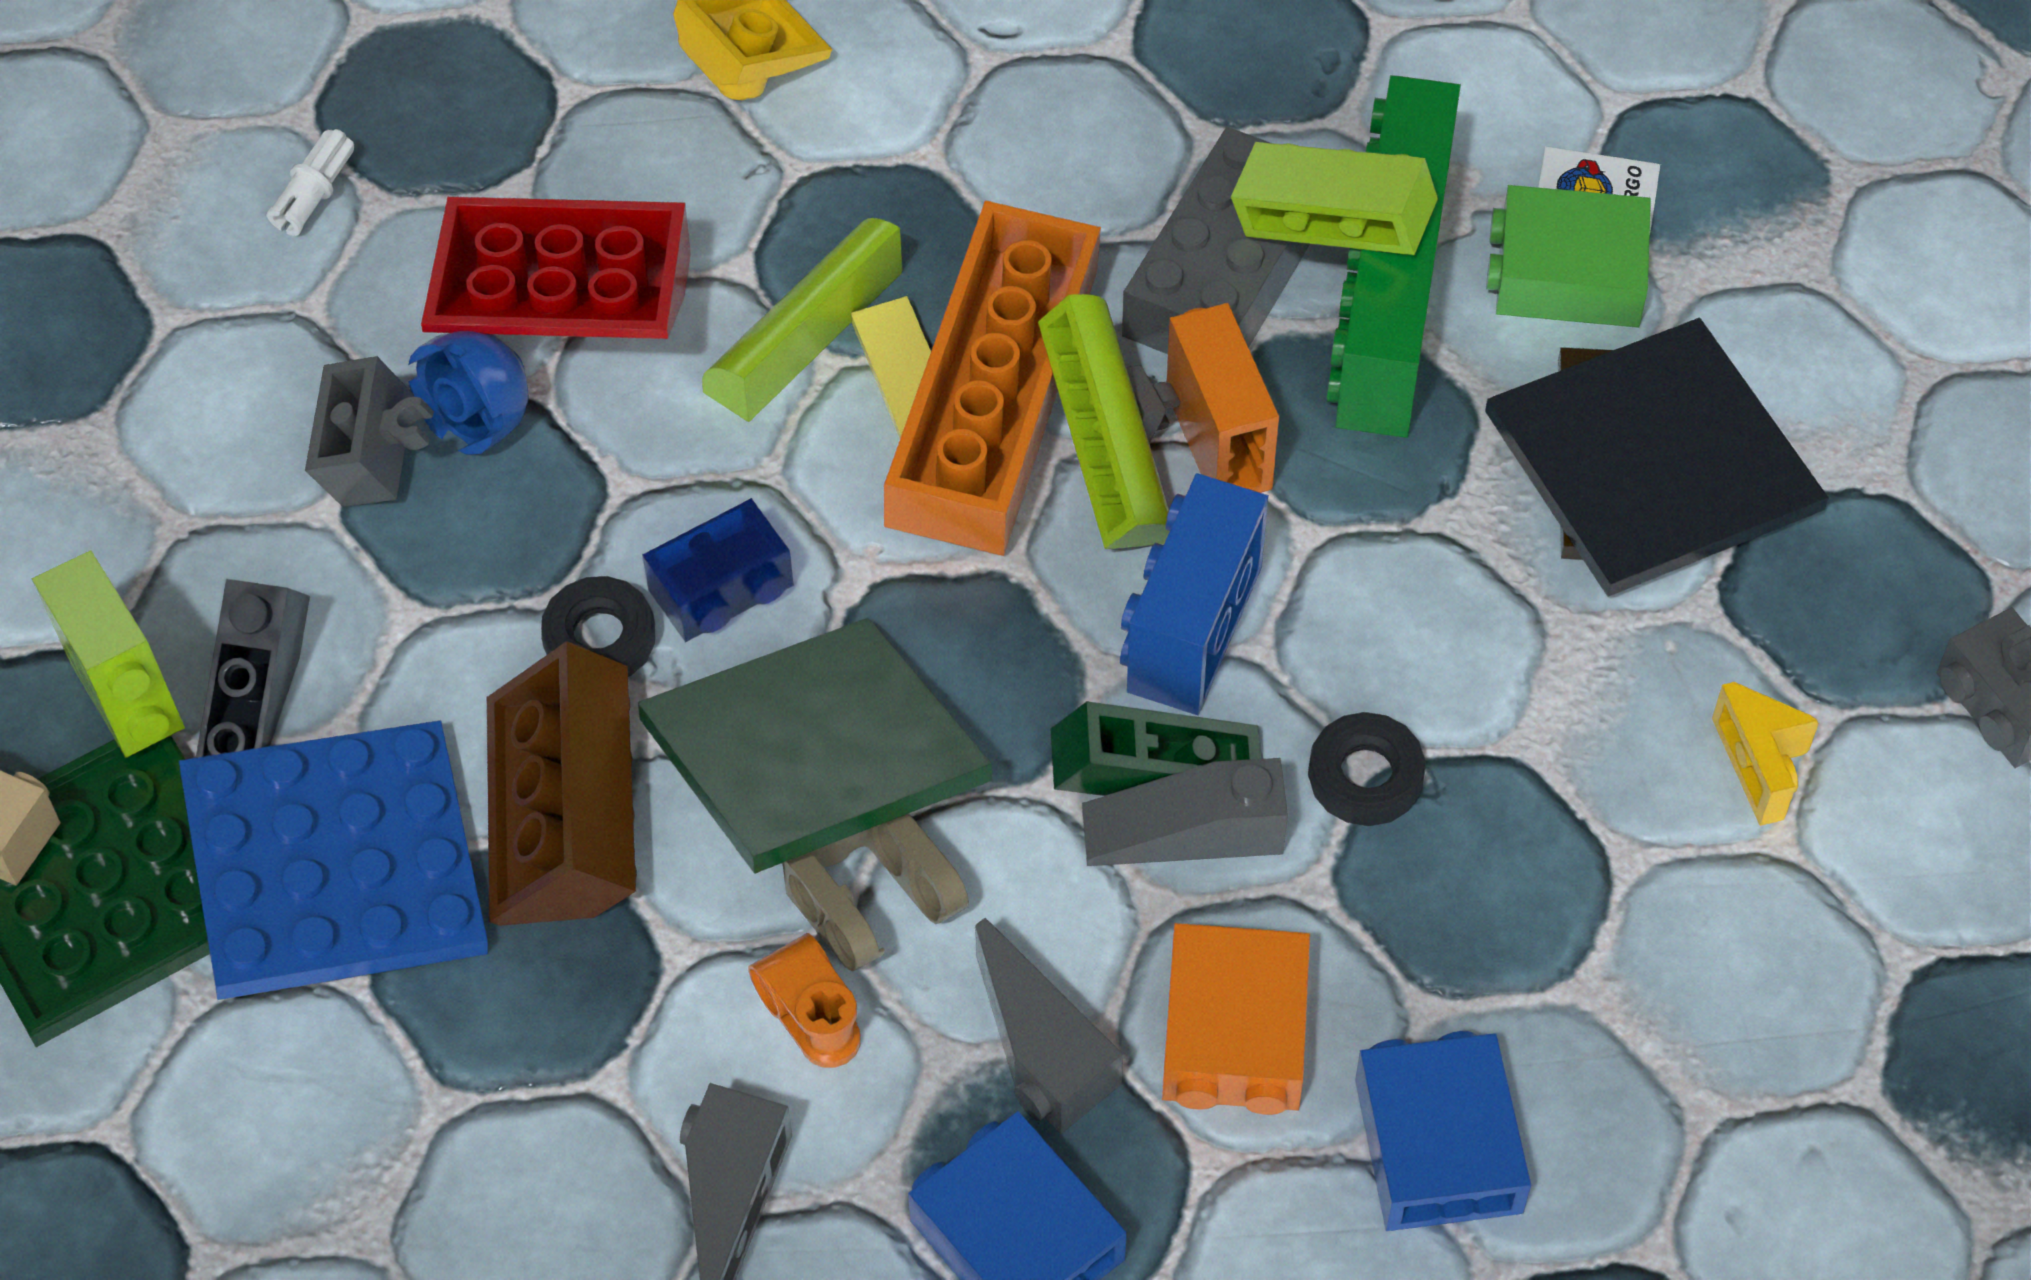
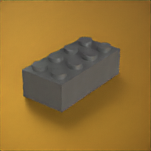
M1226 126L1123 291L1122 337L1168 354L1170 317L1182 315L1194 308H1209L1229 303L1248 348L1250 347L1310 245L1309 243L1246 237L1231 195L1255 142H1270Z

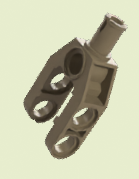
M910 814L782 863L786 894L839 961L850 971H855L884 955L885 951L884 948L878 949L877 941L869 924L853 904V893L846 884L839 887L824 868L841 863L857 848L868 847L932 923L939 924L968 907V894L959 874Z

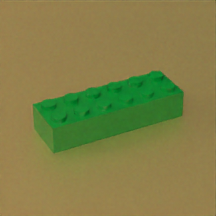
M1390 75L1386 99L1376 97L1374 99L1370 133L1380 134V138L1370 137V141L1367 142L1366 152L1388 155L1405 154L1411 157L1425 158L1438 200L1415 255L1349 248L1347 270L1357 271V273L1347 272L1346 281L1344 280L1339 317L1350 319L1340 318L1338 328L1335 330L1331 365L1334 366L1331 367L1326 401L1338 404L1335 428L1408 438L1461 84Z

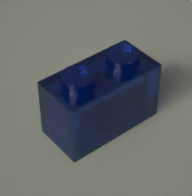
M752 498L642 554L648 591L685 643L703 633L718 631L731 618L758 604H768L776 600L786 589L794 586L790 550Z

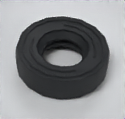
M609 576L585 577L565 585L550 599L541 620L543 648L546 654H549L568 641L628 666V677H630L647 662L654 647V614L643 593L627 581ZM596 613L613 615L620 620L623 630L620 637L614 643L603 648H590L582 645L574 636L577 624L583 618Z
M1360 712L1344 715L1325 726L1312 745L1308 777L1314 797L1328 813L1346 823L1374 826L1390 823L1410 810L1422 792L1426 761L1419 740L1406 725L1387 715ZM1361 750L1375 751L1384 756L1390 763L1392 774L1380 786L1371 788L1360 787L1346 778L1341 765L1345 758L1353 752Z

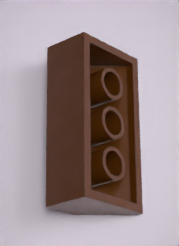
M566 641L486 697L489 922L499 926L595 918L636 892L635 812L632 795L631 766L633 758L630 742L628 666Z

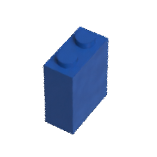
M1457 1031L1446 1034L1437 1041L1408 1044L1404 1040L1393 1039L1379 1042L1370 1049L1360 1050L1355 1083L1386 1232L1523 1214L1531 1188V1181L1497 1034L1476 1036L1473 1032Z
M1019 1111L1001 1124L993 1121L983 1126L969 1140L964 1152L946 1165L944 1162H937L928 1167L917 1177L912 1185V1190L908 1193L910 1222L960 1280H1100L1125 1261L1126 1231Z

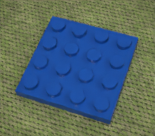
M441 720L179 760L217 1000L488 954L487 935Z

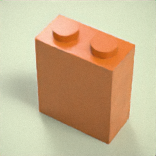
M1229 303L1209 308H1194L1182 315L1170 317L1166 382L1171 383L1179 397L1180 405L1179 407H1174L1173 410L1200 473L1259 493L1272 490L1279 415Z
M1174 923L1162 1100L1176 1101L1183 1107L1197 1110L1209 1109L1217 1104L1244 1106L1251 1112L1263 1115L1279 1114L1285 1110L1299 1111L1304 1073L1310 933Z

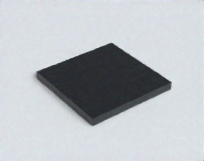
M1700 317L1487 398L1486 414L1607 597L1825 510L1829 498Z

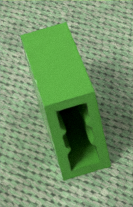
M1508 185L1504 209L1493 208L1489 243L1500 244V254H1490L1486 289L1497 290L1496 315L1639 328L1648 291L1651 198Z

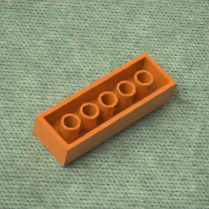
M984 201L884 483V527L1004 556L1058 393L1038 321L1068 295H1090L1098 268L1101 227L991 201Z

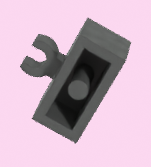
M378 356L326 364L323 366L305 471L342 507L395 500L398 495L405 448L418 450L429 445V437L418 426L412 425L420 419L432 418L434 411L422 398L414 397V394Z
M2011 607L1950 638L1936 673L1940 677L1941 684L1947 695L1955 702L1961 703L1978 723L1985 741L1993 749L2001 751L2011 765L2017 768L2031 761V627Z

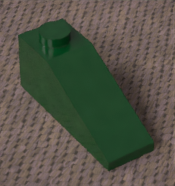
M1086 701L1050 728L1054 790L1106 796L1212 762L1261 759L1258 725Z

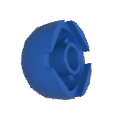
M470 331L444 333L419 346L410 356L408 365L417 361V376L408 381L410 391L414 394V397L422 398L434 411L433 417L424 419V421L439 438L443 439L449 430L466 442L468 445L458 450L459 452L466 455L482 454L498 444L520 424L526 412L529 399L524 365L519 355L496 336Z

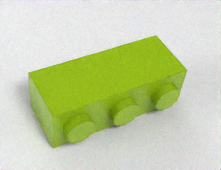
M1255 142L1231 195L1246 237L1415 255L1438 200L1425 158L1411 157L1405 154L1388 155L1357 152L1350 149L1336 150L1298 146L1291 143L1273 144Z

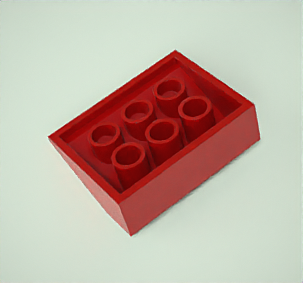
M447 196L421 322L422 332L453 333L470 331L499 335L668 339L685 297L691 256L686 203Z

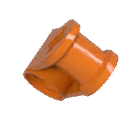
M805 933L748 966L751 981L766 1008L774 1017L781 1021L804 1056L811 1063L823 1068H836L847 1064L856 1056L861 1041L860 1029L855 1021L857 1018L856 1000L853 993L834 970L821 945L810 933Z

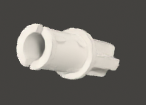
M338 129L324 131L304 162L296 164L291 168V181L266 214L268 220L277 229L282 231L289 221L291 224L286 230L287 234L292 236L299 235L303 225L320 200L330 198L334 190L332 182L354 151V142L346 137L344 132Z

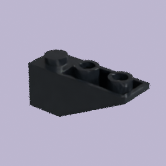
M226 579L196 758L269 747L271 745L300 659L310 600L309 595L287 587Z

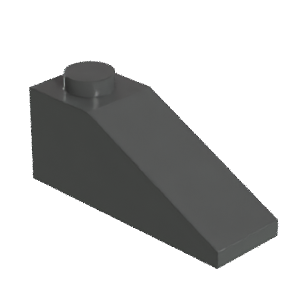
M1281 758L1212 762L1082 803L1087 866L1282 855L1284 852L1288 813Z
M984 918L975 925L976 958L1015 1085L1014 1094L1020 1105L1032 1118L1037 1121L1045 1118L1062 1134L1122 1084L1123 1053L991 922Z
M709 1083L701 1105L691 1104L688 1108L680 1131V1144L685 1145L699 1278L700 1280H736L791 1141L792 1129L787 1105L713 1083Z

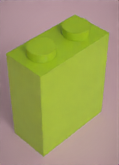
M92 550L31 578L72 668L125 757L185 729L147 639Z

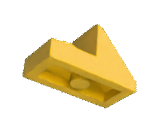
M1736 682L1722 684L1712 721L1759 825L1782 821L1785 819L1792 796L1798 789L1797 772L1791 758L1802 756L1810 750L1819 723L1813 716Z

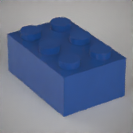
M1199 473L1195 474L1186 496L1181 494L1175 495L1166 520V530L1170 531L1164 545L1154 543L1143 574V578L1148 580L1142 595L1136 593L1130 595L1122 616L1121 630L1127 631L1128 634L1122 647L1120 664L1127 666V693L1199 716L1262 568L1269 495Z

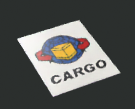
M1545 146L1538 187L1650 197L1651 232L1660 164Z

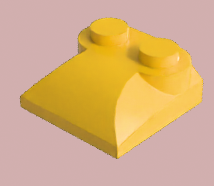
M677 0L673 12L680 47L719 91L730 99L746 100L758 97L764 92L768 78L786 74L829 59L832 48L786 0Z

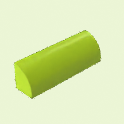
M878 218L863 220L706 370L702 377L703 393L747 422H750L852 322V312L867 308L902 274L900 227Z
M1068 295L1040 319L1038 324L1104 548L1115 549L1154 545V543L1164 544L1170 532L1166 530L1169 508L1107 302L1095 295Z

